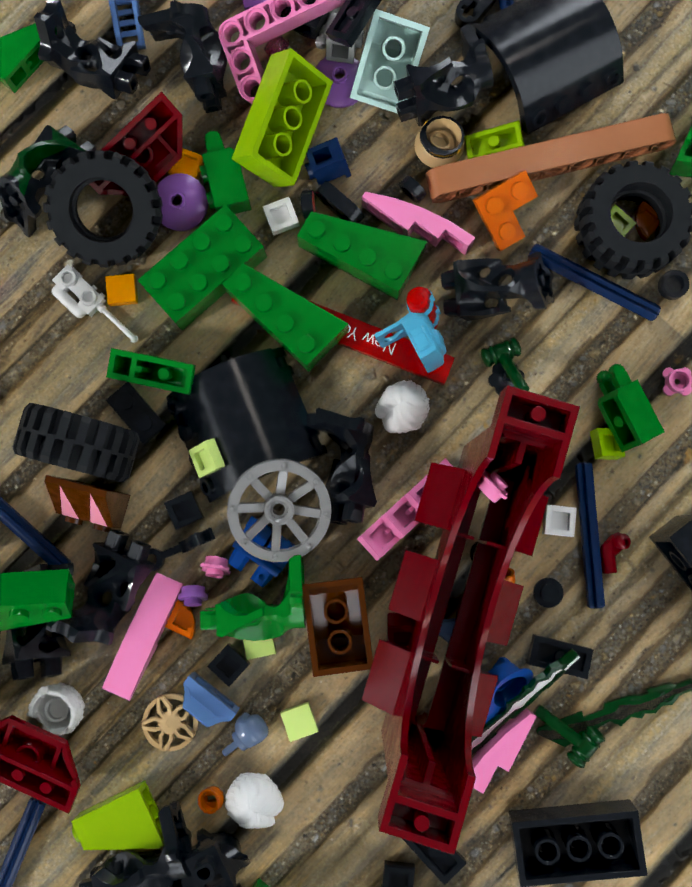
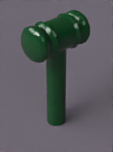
M515 337L510 338L509 341L505 340L504 342L489 346L488 349H481V359L486 367L501 363L514 387L529 391V386L512 360L514 356L518 357L521 355V346Z
M537 705L533 711L541 721L574 745L571 747L572 750L567 752V757L579 768H584L586 762H589L596 750L600 748V743L605 742L604 735L593 726H587L586 732H583L581 736L542 705Z

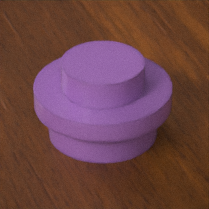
M187 585L181 587L178 600L184 601V606L198 607L202 606V601L208 600V594L205 593L204 586Z

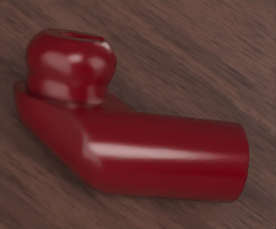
M619 532L611 534L601 545L600 555L603 574L617 573L616 556L623 549H628L631 544L627 534Z

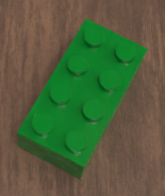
M225 204L141 276L138 282L181 330H184L226 293L222 283L243 263L254 269L267 258L264 246Z

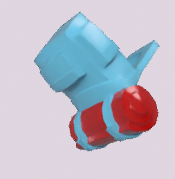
M419 286L408 292L406 300L409 313L396 323L377 332L374 336L382 348L408 336L427 373L444 364V355L447 350L444 338L436 330L441 312L434 303L433 293L427 288ZM397 331L393 336L385 338L388 334Z

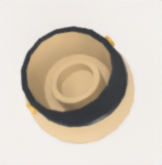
M437 116L427 120L422 129L419 130L414 144L416 155L421 162L431 168L457 162L463 153L465 145V135L462 126L458 121L447 116Z

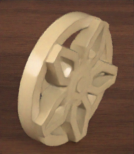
M166 693L155 698L145 709L142 718V730L148 742L161 751H177L192 741L197 733L199 721L193 717V728L188 723L183 722V720L188 718L189 713L186 711L184 716H182L179 710L183 709V704L173 709V705L168 699L179 700L183 703L184 696L177 693ZM161 701L167 707V710L164 712L161 708ZM156 704L157 713L160 716L155 715L149 718V714ZM157 721L158 726H149L148 723ZM184 728L189 736L180 733L179 730ZM160 730L161 732H160V734L158 735V741H157V740L153 737V735L151 734V732H157V731ZM164 734L169 735L167 744H163ZM174 734L177 738L185 740L179 744L171 745L175 739Z

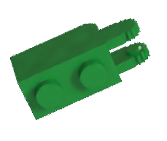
M210 130L204 137L207 153L202 154L204 165L199 166L203 182H209L211 191L206 192L210 209L218 211L226 204L234 214L252 210L241 165L231 159L234 149L230 147L225 148L220 133Z
M614 364L609 367L608 371L603 370L596 376L597 383H599V387L604 395L599 398L598 407L621 452H624L657 437L665 431L638 379L632 382L624 366Z

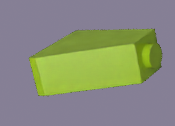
M145 780L81 811L71 821L73 836L78 843H81L83 850L159 849L163 847L164 839L158 815L159 809Z

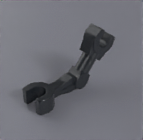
M212 528L194 533L187 539L178 542L179 545L165 551L151 548L149 555L154 554L157 557V562L152 571L162 568L165 558L180 552L182 554L216 539Z

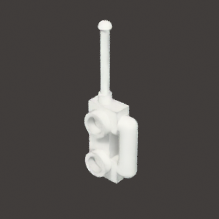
M67 264L52 279L56 284L52 288V294L77 318H83L86 314L92 317L99 311L129 337L132 343L138 341V336L129 331L107 310V307L104 305L107 302L104 299L105 295L102 292L99 294L96 291L98 288L94 284L92 286L88 284L73 266L71 267ZM70 290L79 298L80 301L78 303L68 294Z

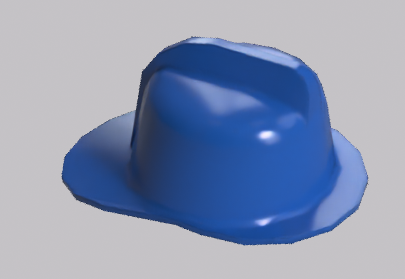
M500 657L492 669L488 671L498 675V680L485 724L502 713L506 702L519 695L523 686L529 684L533 679V673L530 669H520L505 657Z

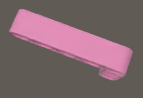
M266 0L225 20L219 27L218 35L242 98L250 104L253 103L255 97H251V90L254 86L260 85L264 74L255 47L343 6L346 0H316L310 5L306 4L307 0ZM291 7L289 15L281 17L283 9ZM265 19L264 26L256 30L258 21ZM239 31L238 39L235 42H231L232 35ZM249 58L248 67L241 70V63Z

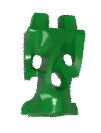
M294 555L289 559L288 580L280 604H267L257 595L242 593L216 604L215 607H207L206 610L200 611L201 630L216 629V635L219 637L228 636L241 640L258 641L280 637L293 628H306L302 584H305L304 563L301 555Z

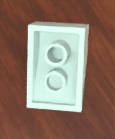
M376 9L372 15L350 98L397 113L396 103L401 101H398L393 81L407 77L406 65L418 67L430 27Z

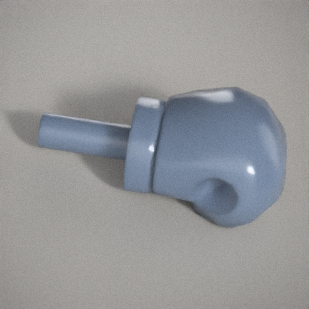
M247 712L243 713L235 723V732L232 733L234 741L222 750V754L226 757L238 747L245 751L262 742L269 733L268 726L263 718L258 714L250 715Z

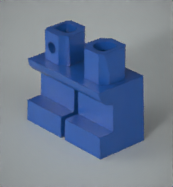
M250 517L245 525L244 532L258 520L257 517ZM266 525L252 540L265 547L271 539L272 528ZM281 535L280 549L295 546V544ZM237 541L232 545L235 549L228 561L231 566L240 572L250 559L258 564L259 567L250 579L261 587L269 583L273 577L279 576L289 563V561L269 562L256 558L246 552ZM271 541L266 548H271Z

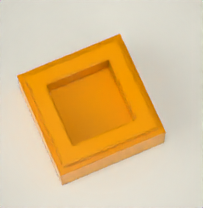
M182 148V158L169 170V174L184 173L199 180L201 175L199 166L204 165L202 155Z
M134 273L105 276L107 303L110 307L138 304L137 281Z

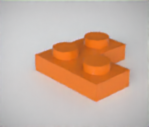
M526 170L518 172L472 200L498 251H502L526 237L513 212L538 197Z

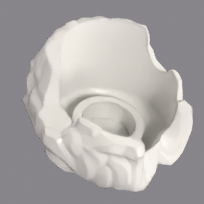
M412 380L399 381L387 386L375 407V415L377 418L382 419L387 432L407 433L421 428L429 413L430 399L427 398L425 390L420 385L412 382Z
M60 682L58 684L41 686L29 704V711L26 715L35 718L41 723L42 729L61 736L72 733L76 726L79 725L80 721L84 718L85 703L80 693L73 686Z
M247 772L239 774L233 780V783L227 790L224 807L228 811L227 815L238 823L240 827L260 829L274 825V816H277L283 809L284 800L277 785L266 774Z

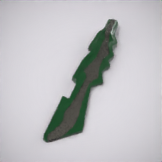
M688 678L678 683L668 682L645 688L647 691L645 693L627 695L604 702L603 709L583 716L582 711H579L560 720L581 736L583 732H586L587 726L599 728L609 721L622 726L631 717L642 719L645 714L656 713L662 706L673 705L679 696L692 691V679ZM547 724L536 729L538 735L563 747L572 744Z

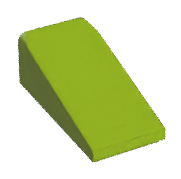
M519 120L464 136L468 159L525 146Z

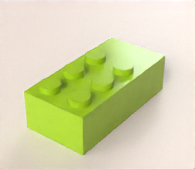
M292 48L271 54L231 159L275 188L294 186L333 81Z

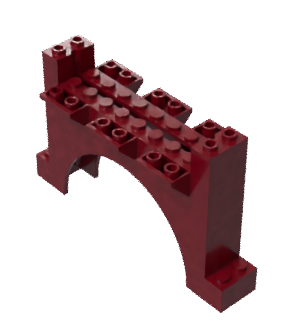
M507 385L500 392L491 426L464 446L458 468L431 462L414 521L443 529L435 559L405 550L388 607L391 611L417 620L408 648L379 639L362 696L363 701L386 712L381 732L388 782L378 813L380 832L446 853L455 854L476 780L472 763V736L482 737L498 680V675L481 670L486 642L505 646L508 644L524 586L504 579L515 551L529 556L533 555L549 498L543 494L554 481L561 477L580 406ZM485 470L490 475L493 472L498 474L506 471L507 474L502 479L508 484V487L505 489L508 493V498L506 500L500 498L496 503L491 500L489 501L459 609L456 613L451 637L448 641L445 658L439 672L434 696L430 703L429 713L424 712L422 715L416 716L431 662L439 663L434 650L466 540H474L475 538L468 535L481 491L477 484ZM424 727L432 728L433 731L427 734L424 731Z

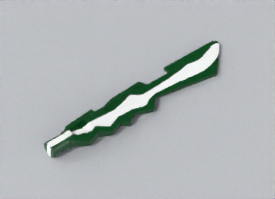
M571 648L557 661L548 665L543 672L536 675L528 685L523 686L519 695L506 702L504 711L485 724L482 737L472 736V755L497 734L495 731L509 718H516L544 690L555 683L580 656Z

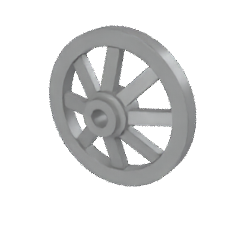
M270 459L250 467L235 482L228 498V523L237 543L252 556L269 562H287L294 555H301V557L306 555L323 539L330 524L331 501L324 483L309 467L289 459ZM278 471L276 491L272 494L258 477ZM288 472L295 473L307 480L289 494H285ZM251 484L265 501L240 502V499L245 489ZM315 489L319 500V508L293 504L296 500ZM280 503L283 505L281 511L273 510L276 504ZM264 512L244 532L239 522L238 513ZM293 515L318 518L309 536L305 534L293 519ZM270 522L272 523L271 548H266L255 543L252 539ZM286 524L300 543L289 548L280 549L282 525Z

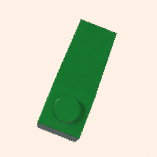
M36 23L0 37V82L13 93H16L44 62L39 60L38 57L40 38Z
M111 348L106 377L190 395L196 365Z

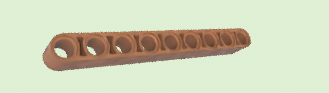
M661 113L438 166L427 171L425 176L432 203H444L485 193L522 170H526L532 182L662 151L673 146L677 140L669 114Z

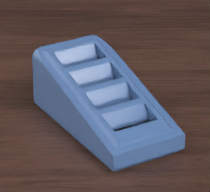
M108 0L116 44L122 46L125 44L122 38L138 36V41H135L137 49H146L143 28L138 22V16H141L139 0ZM132 4L131 9L118 10V6ZM134 15V19L119 20L120 16ZM136 25V30L121 32V27Z

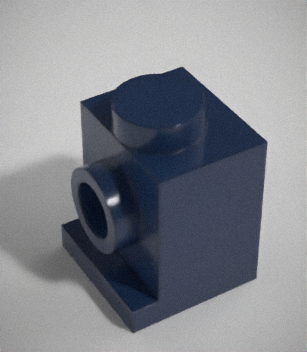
M337 137L308 149L306 154L309 162L305 163V167L310 179L316 178L319 185L346 175V178L352 176Z

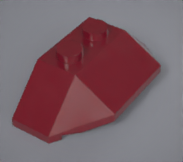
M161 91L101 150L118 152L134 159L137 164L143 166L149 172L148 175L156 183L182 158L183 115ZM97 180L89 184L99 195L128 196L122 187L111 181Z
M13 715L0 720V782L69 814L81 784L68 740Z

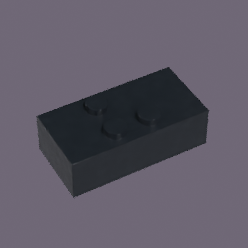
M630 799L509 811L516 871L520 887L648 876L639 813Z

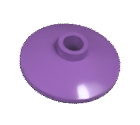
M324 58L318 63L316 68L333 81L325 102L326 105L334 108H345L358 102L351 99L350 94L359 60L354 58V63L349 64L329 61ZM336 74L345 75L341 79L335 77Z
M184 173L169 175L159 182L157 190L163 205L161 207L163 214L162 224L175 231H187L198 226L205 218L208 210V200L204 186L193 176ZM181 196L182 203L175 206L173 203L174 198Z

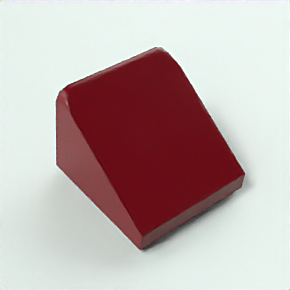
M388 613L387 641L409 648L417 620L399 613Z

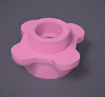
M671 367L664 369L662 372V376L665 378V386L662 389L663 393L667 396H671L674 393H681L683 396L689 395L692 392V373L690 369L686 367L675 370ZM675 379L679 380V384L675 383Z
M485 470L477 486L494 503L500 498L506 500L508 493L505 489L508 487V484L496 472L490 475Z
M206 556L205 563L200 564L202 571L206 572L205 575L211 578L222 579L223 575H230L231 573L228 567L229 560L223 557Z

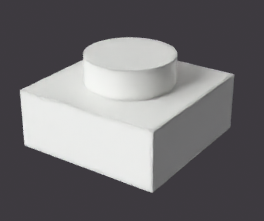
M289 197L262 206L273 236L300 226Z
M546 505L542 534L574 537L577 508Z

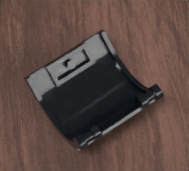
M519 0L495 14L486 16L482 23H473L471 25L478 39H484L485 44L494 52L503 65L516 95L522 131L527 135L624 83L623 54L620 38L612 16L603 0Z
M283 347L268 348L222 362L194 376L190 395L172 391L166 397L168 410L175 418L179 437L185 443L188 452L202 442L215 438L225 467L208 476L199 478L200 488L203 494L207 496L209 503L229 494L238 478L257 463L270 459H289L300 463L316 459L328 453L325 445H321L319 440V430L307 426L306 419L308 413L292 378L294 375L292 366H288L285 360L287 355ZM189 454V461L192 467L195 468L191 456ZM273 472L264 474V475L258 477V479H259V478H262V477H264V476H266V475H269V474H271V473H273Z

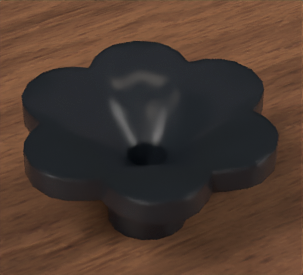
M501 363L492 367V374L488 378L489 385L495 387L498 395L507 385L514 387L511 380L506 377L507 373ZM519 370L523 378H525L524 372Z

